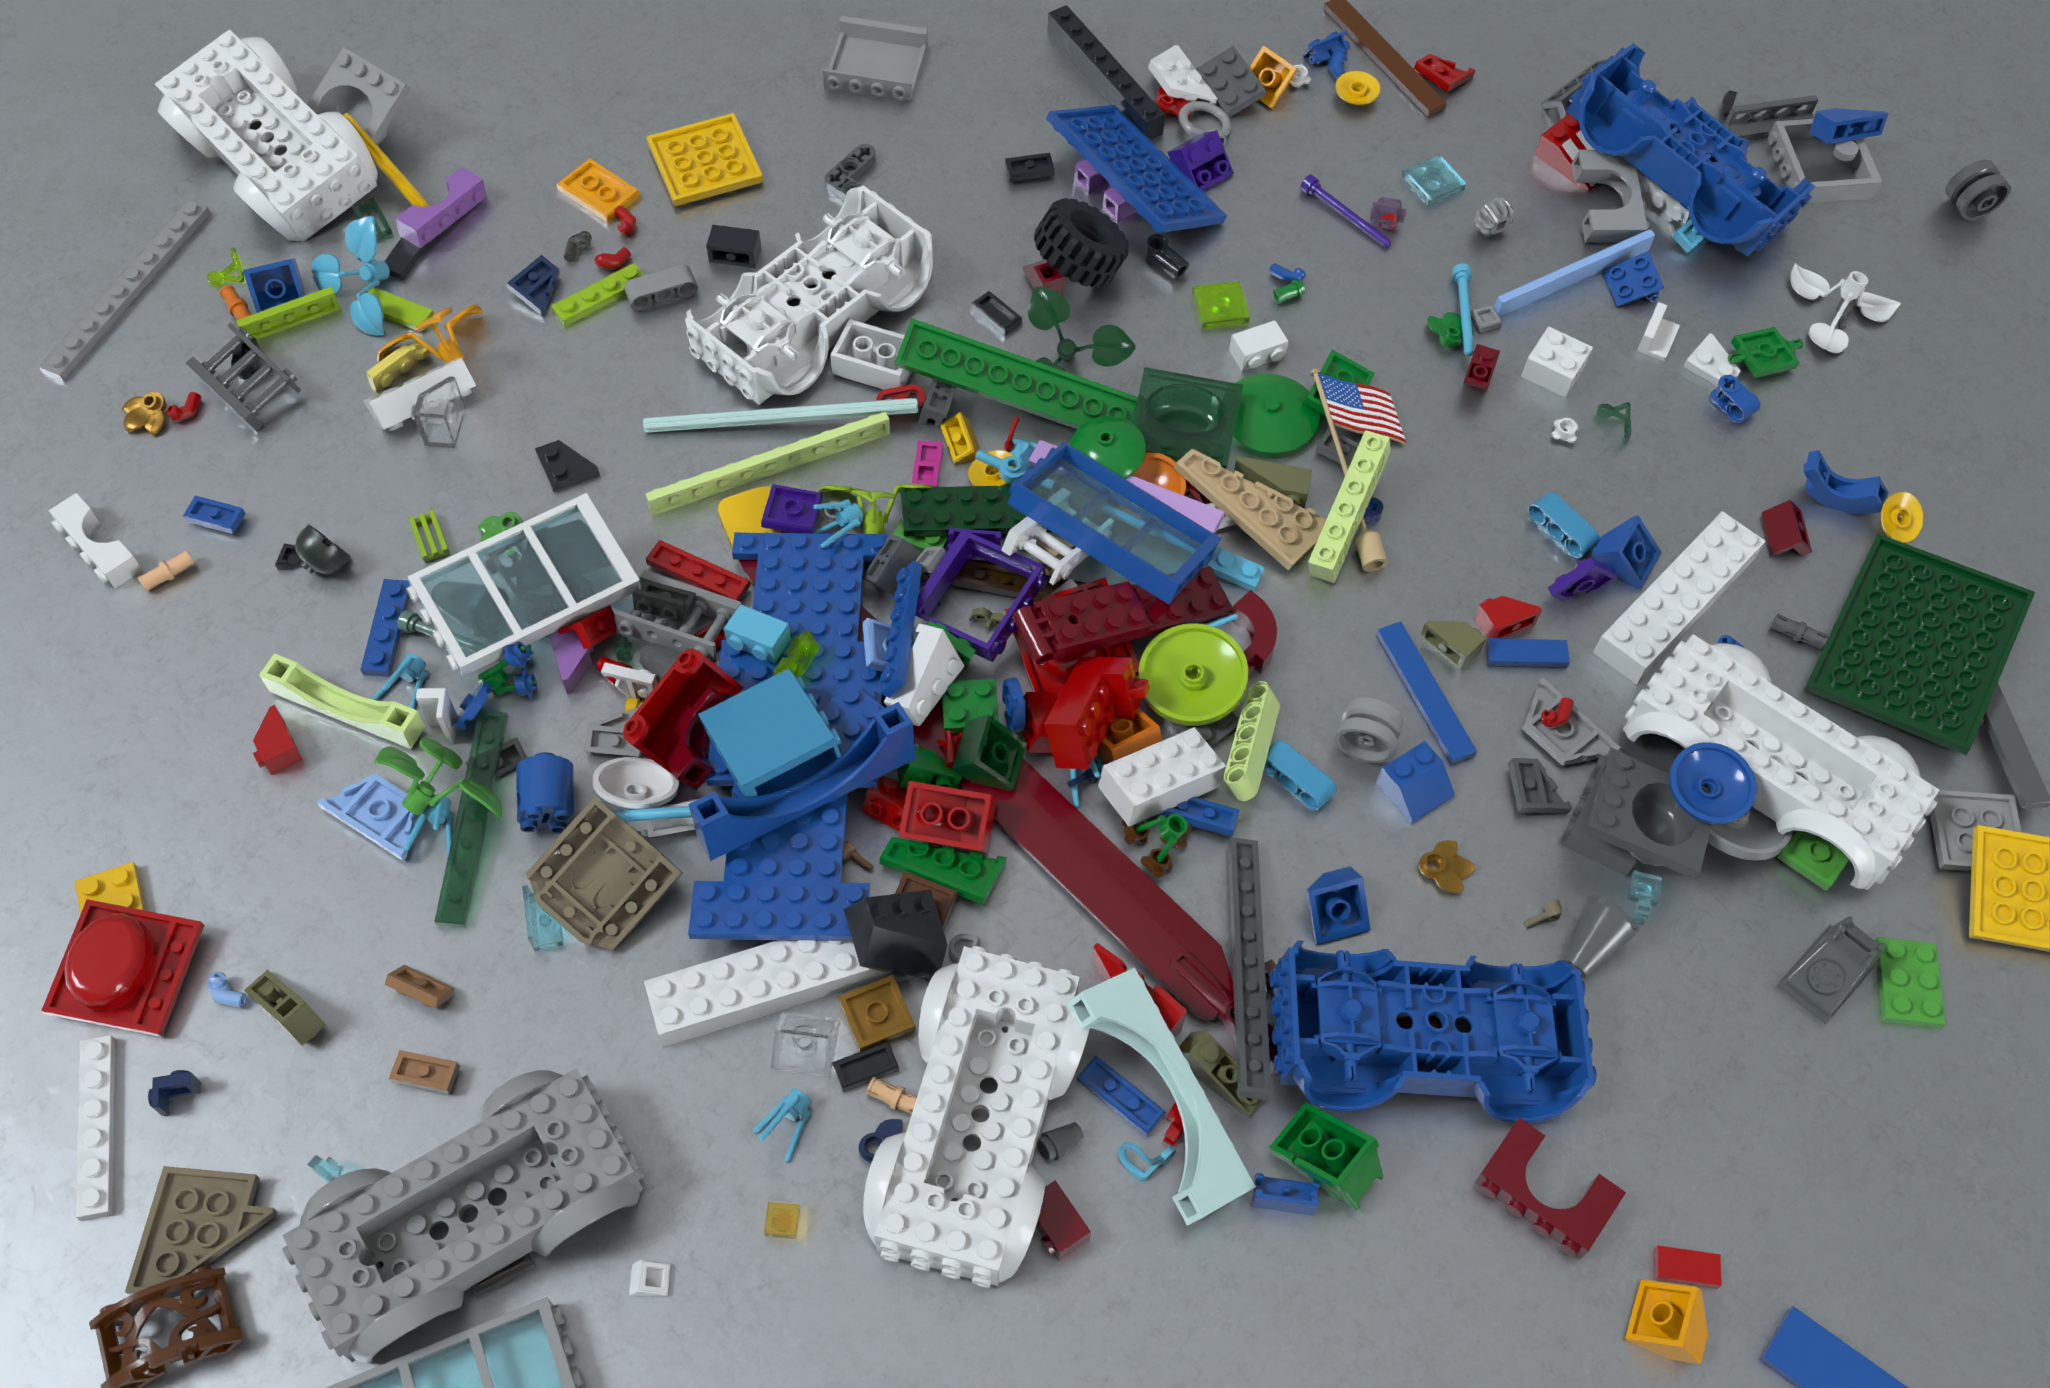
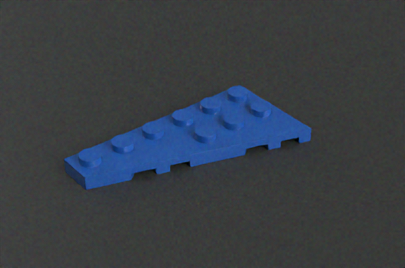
M850 681L819 711L822 710L830 724L828 726L829 730L832 728L836 730L841 740L838 748L842 755L865 731L873 719V714L885 707ZM830 748L755 787L758 796H762L800 783L827 767L837 759V756ZM738 785L731 790L735 798H745Z

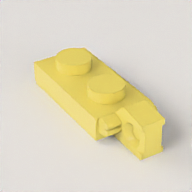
M414 341L409 346L403 344L367 371L370 387L376 393L384 387H388L394 379L402 373L408 372L412 365L417 364L419 360H424L431 352L417 341Z

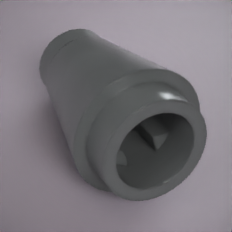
M1076 1122L1043 1132L1041 1138L1037 1141V1148L1046 1161H1057L1084 1137L1083 1131Z

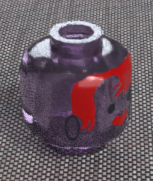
M1381 197L1377 202H1373L1370 221H1373L1374 226L1377 228L1395 230L1399 223H1404L1406 209L1402 208V202L1398 199Z

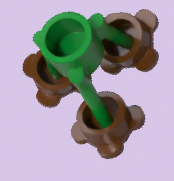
M1171 814L1168 818L1160 815L1156 820L1150 822L1143 820L1132 826H1128L1122 820L1124 840L1127 844H1133L1134 842L1145 844L1148 840L1150 828L1160 826V840L1166 845L1163 849H1152L1148 856L1141 858V864L1147 867L1148 871L1157 878L1163 877L1165 871H1171L1173 868L1171 857L1168 854L1171 847L1175 845L1179 850L1185 849L1187 846L1186 839L1192 832L1188 821L1179 814Z

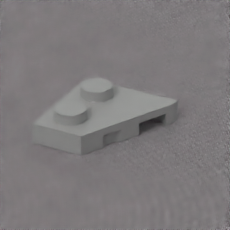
M641 704L632 710L624 713L619 712L611 715L608 719H600L588 724L584 752L642 758V752L623 737L626 722L630 720Z

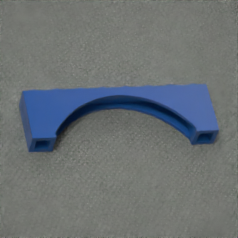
M897 702L874 713L868 727L841 757L800 783L774 793L748 798L724 797L717 795L716 791L688 804L697 838L710 861L915 760L912 721L900 703Z

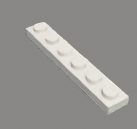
M111 1035L80 1041L75 1216L80 1221L113 1215L115 1038Z

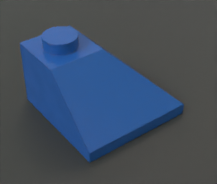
M1639 515L1604 534L1593 550L1592 556L1595 560L1614 568L1618 575L1617 580L1636 589H1642L1662 552Z
M1351 866L1323 873L1307 889L1316 944L1371 930L1363 877Z

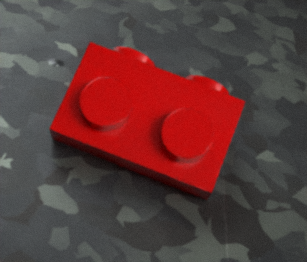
M883 775L877 781V788H869L867 790L862 812L900 831L908 788L900 787L896 780Z

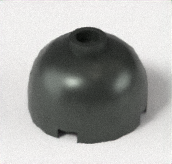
M309 524L303 528L296 539V554L302 560L299 565L311 574L315 570L322 574L335 573L344 567L351 557L342 548Z

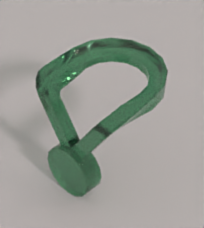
M1626 402L1615 407L1610 404H1600L1597 407V415L1603 418L1614 416L1624 420V438L1630 439V403ZM1626 409L1625 414L1618 412L1620 410Z

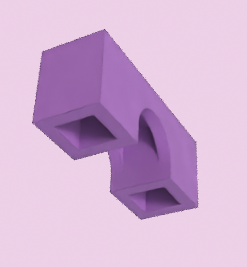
M1083 159L1075 164L1074 181L1088 194L1095 190H1106L1104 191L1103 209L1116 222L1137 211L1130 203L1123 199V196L1116 189L1109 185V182L1101 174L1095 171V168L1087 160Z

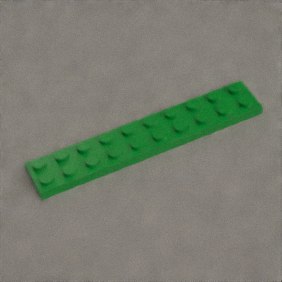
M913 318L910 320L895 360V366L1075 429H1078L1089 420L1102 416L1121 417L1129 420L1139 428L1148 401Z

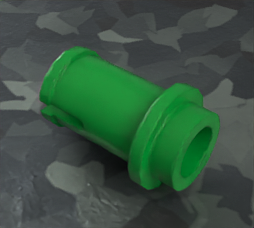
M1292 280L1291 284L1274 289V300L1277 304H1280L1294 297L1301 298L1302 294L1305 293L1304 284L1301 280Z

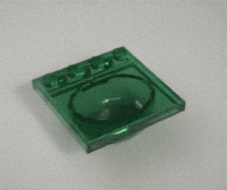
M1145 367L1132 423L1140 429L1144 436L1146 452L1163 454L1178 462L1191 449H1194L1220 462L1221 467L1227 469L1243 385Z

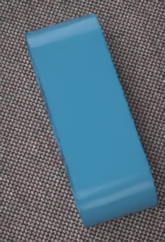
M1548 492L1529 506L1528 511L1531 518L1574 558H1581L1598 544L1600 540L1598 532L1556 493Z
M1276 740L1270 746L1264 771L1307 807L1318 811L1337 792L1336 785L1328 776L1282 740Z

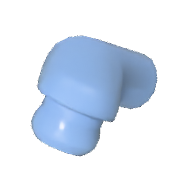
M214 972L209 976L208 989L214 1002L240 1008L245 1005L246 994L231 991L224 973Z

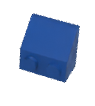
M295 258L243 270L256 313L305 296L302 278Z
M1423 741L1382 767L1376 782L1411 824L1455 795L1443 760L1426 741Z

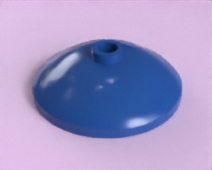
M1711 742L1693 744L1680 752L1670 767L1669 786L1675 801L1683 811L1701 822L1715 825L1734 822L1745 815L1754 803L1757 791L1754 773L1747 761L1727 746ZM1702 787L1707 788L1709 790V794L1705 793L1702 790Z

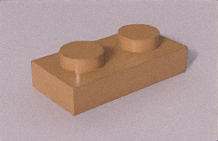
M402 965L387 974L385 985L395 989L397 993L408 995L421 1001L423 1005L437 1008L450 1000L454 992V987L407 965Z
M399 1050L389 1080L392 1083L450 1094L460 1065L456 1061Z

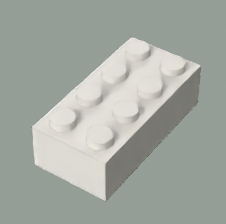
M1194 727L1104 765L1098 787L1126 824L1132 826L1164 812L1168 808H1173L1181 802L1188 801L1192 797H1198L1220 787L1226 765Z

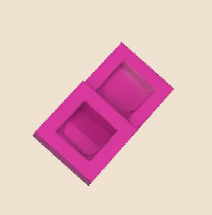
M918 440L912 484H928L938 487L943 442Z

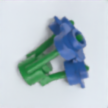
M516 642L514 645H506L502 651L504 659L495 666L478 674L479 683L481 684L485 680L493 685L491 692L495 691L498 696L506 691L516 689L519 696L528 695L530 700L534 699L533 691L537 690V680L533 674L529 675L526 667H524L528 660L531 664L534 662L530 657L533 654L530 644L525 646L522 642ZM509 664L514 667L518 665L524 667L521 669L522 674L515 675L514 684L504 686V682L508 679L503 668Z

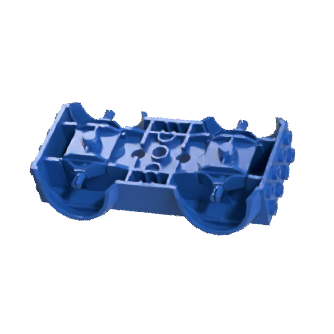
M1297 940L1294 946L1289 947L1283 957L1279 958L1278 964L1270 972V986L1274 987L1275 994L1271 1002V1013L1273 1016H1276V1026H1274L1272 1034L1273 1044L1277 1045L1274 1072L1278 1074L1279 1085L1298 1086L1310 1102L1323 1109L1338 1112L1364 1110L1382 1104L1396 1093L1477 1098L1481 1106L1496 1119L1515 1123L1520 1117L1527 1123H1533L1556 1117L1569 1110L1595 1085L1597 1072L1596 1068L1592 1065L1591 1058L1593 1042L1588 1035L1589 1012L1584 1004L1585 983L1581 980L1580 969H1576L1567 961L1558 960L1545 965L1524 967L1520 963L1511 964L1510 967L1487 965L1475 961L1476 956L1472 955L1465 965L1399 961L1389 949L1359 954H1350L1347 950L1345 952L1344 950H1339L1336 954L1307 950L1302 947L1304 941ZM1403 1013L1410 1016L1413 1022L1410 1029H1403L1397 1024L1396 1017L1398 1014ZM1428 1016L1439 1018L1442 1028L1432 1027L1428 1021ZM1457 1018H1465L1469 1021L1471 1025L1469 1033H1461L1456 1029L1455 1020Z

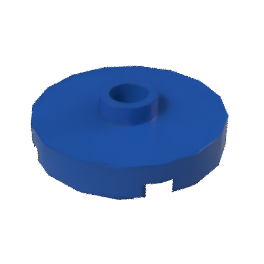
M1011 677L1005 679L1002 684V701L1006 704L1007 710L1004 716L1006 724L1012 732H1023L1025 728L1026 702L1018 679Z
M484 680L473 695L467 694L459 706L462 710L453 723L455 728L460 731H464L467 728L464 722L475 718L488 699L489 692L493 690V685Z

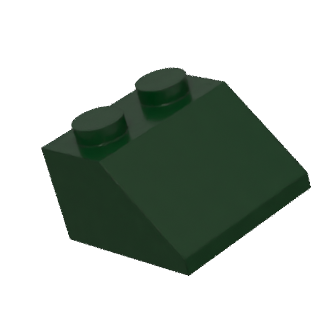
M990 715L966 721L952 769L972 783L1012 791L1016 784L1027 742Z

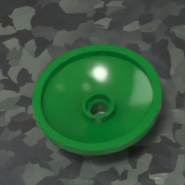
M1102 416L1089 420L1077 429L1070 441V446L1124 479L1132 476L1141 467L1146 455V443L1140 429L1129 420L1116 416Z

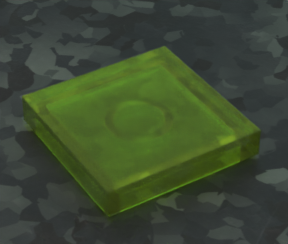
M1240 281L1193 286L1192 294L1202 328L1249 323L1250 316Z

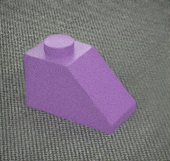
M575 630L561 635L549 636L567 694L573 693L591 666L592 661L589 653L594 652L593 647L583 648Z

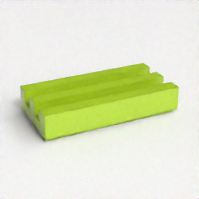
M434 509L429 510L427 515H424V513L418 514L419 517L415 519L413 516L408 517L424 562L450 554ZM427 522H433L442 550L437 551ZM422 524L432 551L430 554L426 552L417 527L418 525Z

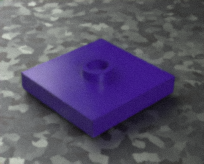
M772 484L761 520V527L791 533H814L820 509L815 510L813 506L815 504H822L823 493Z

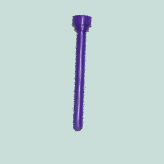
M1312 174L1303 180L1300 190L1306 195H1316L1383 247L1387 248L1391 245V240L1322 189L1319 180Z

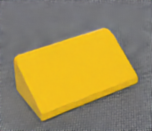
M960 412L941 424L944 438L955 465L974 461L978 450H980L970 420Z

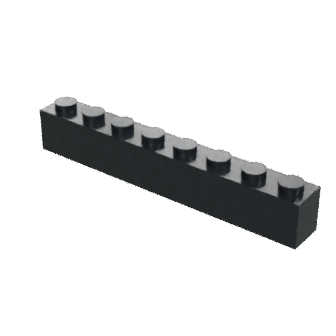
M1067 5L1048 12L1047 34L1109 104L1115 105L1150 140L1163 135L1165 113Z

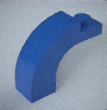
M1819 450L1809 452L1807 463L1804 464V474L1807 478L1805 490L1815 501L1828 508L1850 514L1881 512L1889 492L1880 476L1865 479L1842 477L1830 469Z

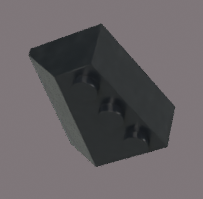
M931 889L866 897L844 909L861 967L886 973L892 971L902 973L904 977L911 979L916 977L923 978L928 983L935 972L942 968L948 944Z

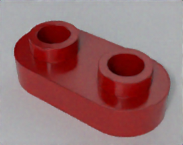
M911 384L882 390L877 395L876 401L907 399L915 394L918 396L919 410L925 403L926 395L920 386Z

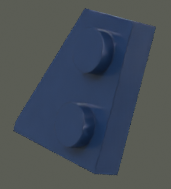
M540 255L507 282V288L543 316L559 278V268L543 255Z

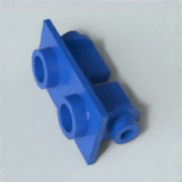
M1347 30L1341 33L1333 32L1322 41L1319 39L1312 41L1308 44V49L1302 56L1310 55V63L1318 65L1331 59L1328 51L1332 55L1337 51L1347 53L1348 49H1350V43L1343 38Z

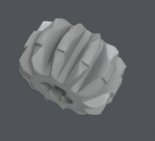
M1496 197L1492 201H1488L1484 206H1481L1473 220L1478 230L1485 237L1495 236L1505 228H1508L1509 224L1513 223L1516 213L1508 200L1504 197Z

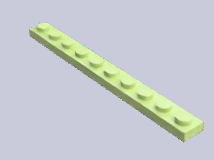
M886 412L874 414L868 418L847 423L839 428L800 439L795 443L777 447L759 455H753L748 459L730 463L712 471H706L701 475L680 480L663 488H656L651 492L645 493L651 515L654 516L890 435L889 417Z

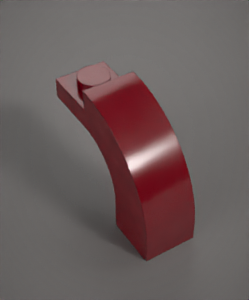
M1250 590L1233 605L1231 614L1238 615V618L1233 620V622L1246 632L1251 641L1250 646L1243 651L1248 664V677L1254 669L1262 674L1271 661L1277 638L1276 620L1271 609L1263 599Z
M711 687L706 689L694 706L689 703L686 704L674 724L668 742L667 760L670 771L675 779L696 791L714 770L706 757V744L709 736L698 714L729 699Z

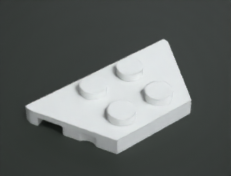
M1178 45L1171 47L1150 60L1148 68L1168 96L1183 98L1192 102L1200 98L1216 105L1218 98Z

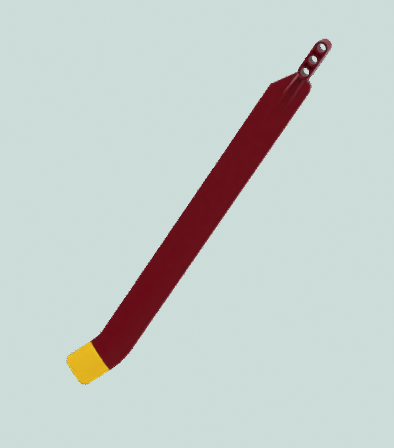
M758 487L729 496L720 501L718 505L719 517L732 548L734 532L791 533L761 527V520L771 490L770 487ZM738 560L744 574L755 587L758 560ZM862 605L859 642H864L863 622L867 618L877 620ZM882 694V706L886 708L887 706L884 703L886 696ZM941 697L920 726L913 725L914 744L917 747L933 750L945 760L944 749L937 744L939 739L946 742ZM953 733L952 740L960 733ZM1024 758L1022 759L1016 784L1012 791L972 783L962 776L958 785L962 790L991 794L997 797L994 821L1196 1017L1205 1021L1214 1020L1219 1017L1223 1021L1225 1030L1236 1040L1235 1020L1230 1016L1235 1013L1233 980L1222 946ZM1268 1023L1270 1073L1278 1076L1274 1072L1273 1057L1277 1055V1045L1273 1044V1027Z

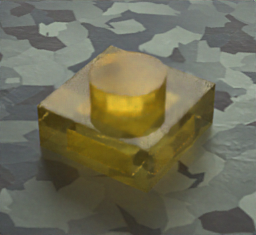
M768 1202L764 1235L766 1237L796 1239L800 1205Z

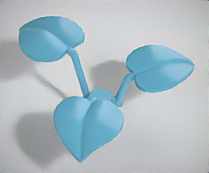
M368 216L352 221L345 230V242L348 250L356 254L357 260L366 262L360 267V270L340 271V262L337 257L332 254H321L312 262L311 271L313 279L320 290L332 286L335 294H338L342 289L341 276L360 275L363 280L369 282L370 284L357 294L358 300L351 303L350 314L354 324L361 331L370 335L381 336L386 334L383 323V309L379 299L374 294L367 292L374 286L380 285V281L388 279L390 271L385 262L374 259L377 249L374 216Z

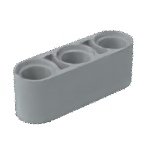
M679 265L631 279L625 284L624 290L632 309L644 311L691 297L697 293L698 285L690 267Z

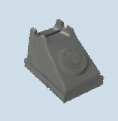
M1851 916L1833 926L1829 925L1777 984V986L1824 1024L1833 1017L1878 964L1877 960L1886 946L1884 942H1876L1854 925Z

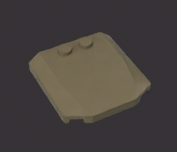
M594 797L527 871L526 876L532 885L537 904L582 943L615 950L683 872L597 797Z

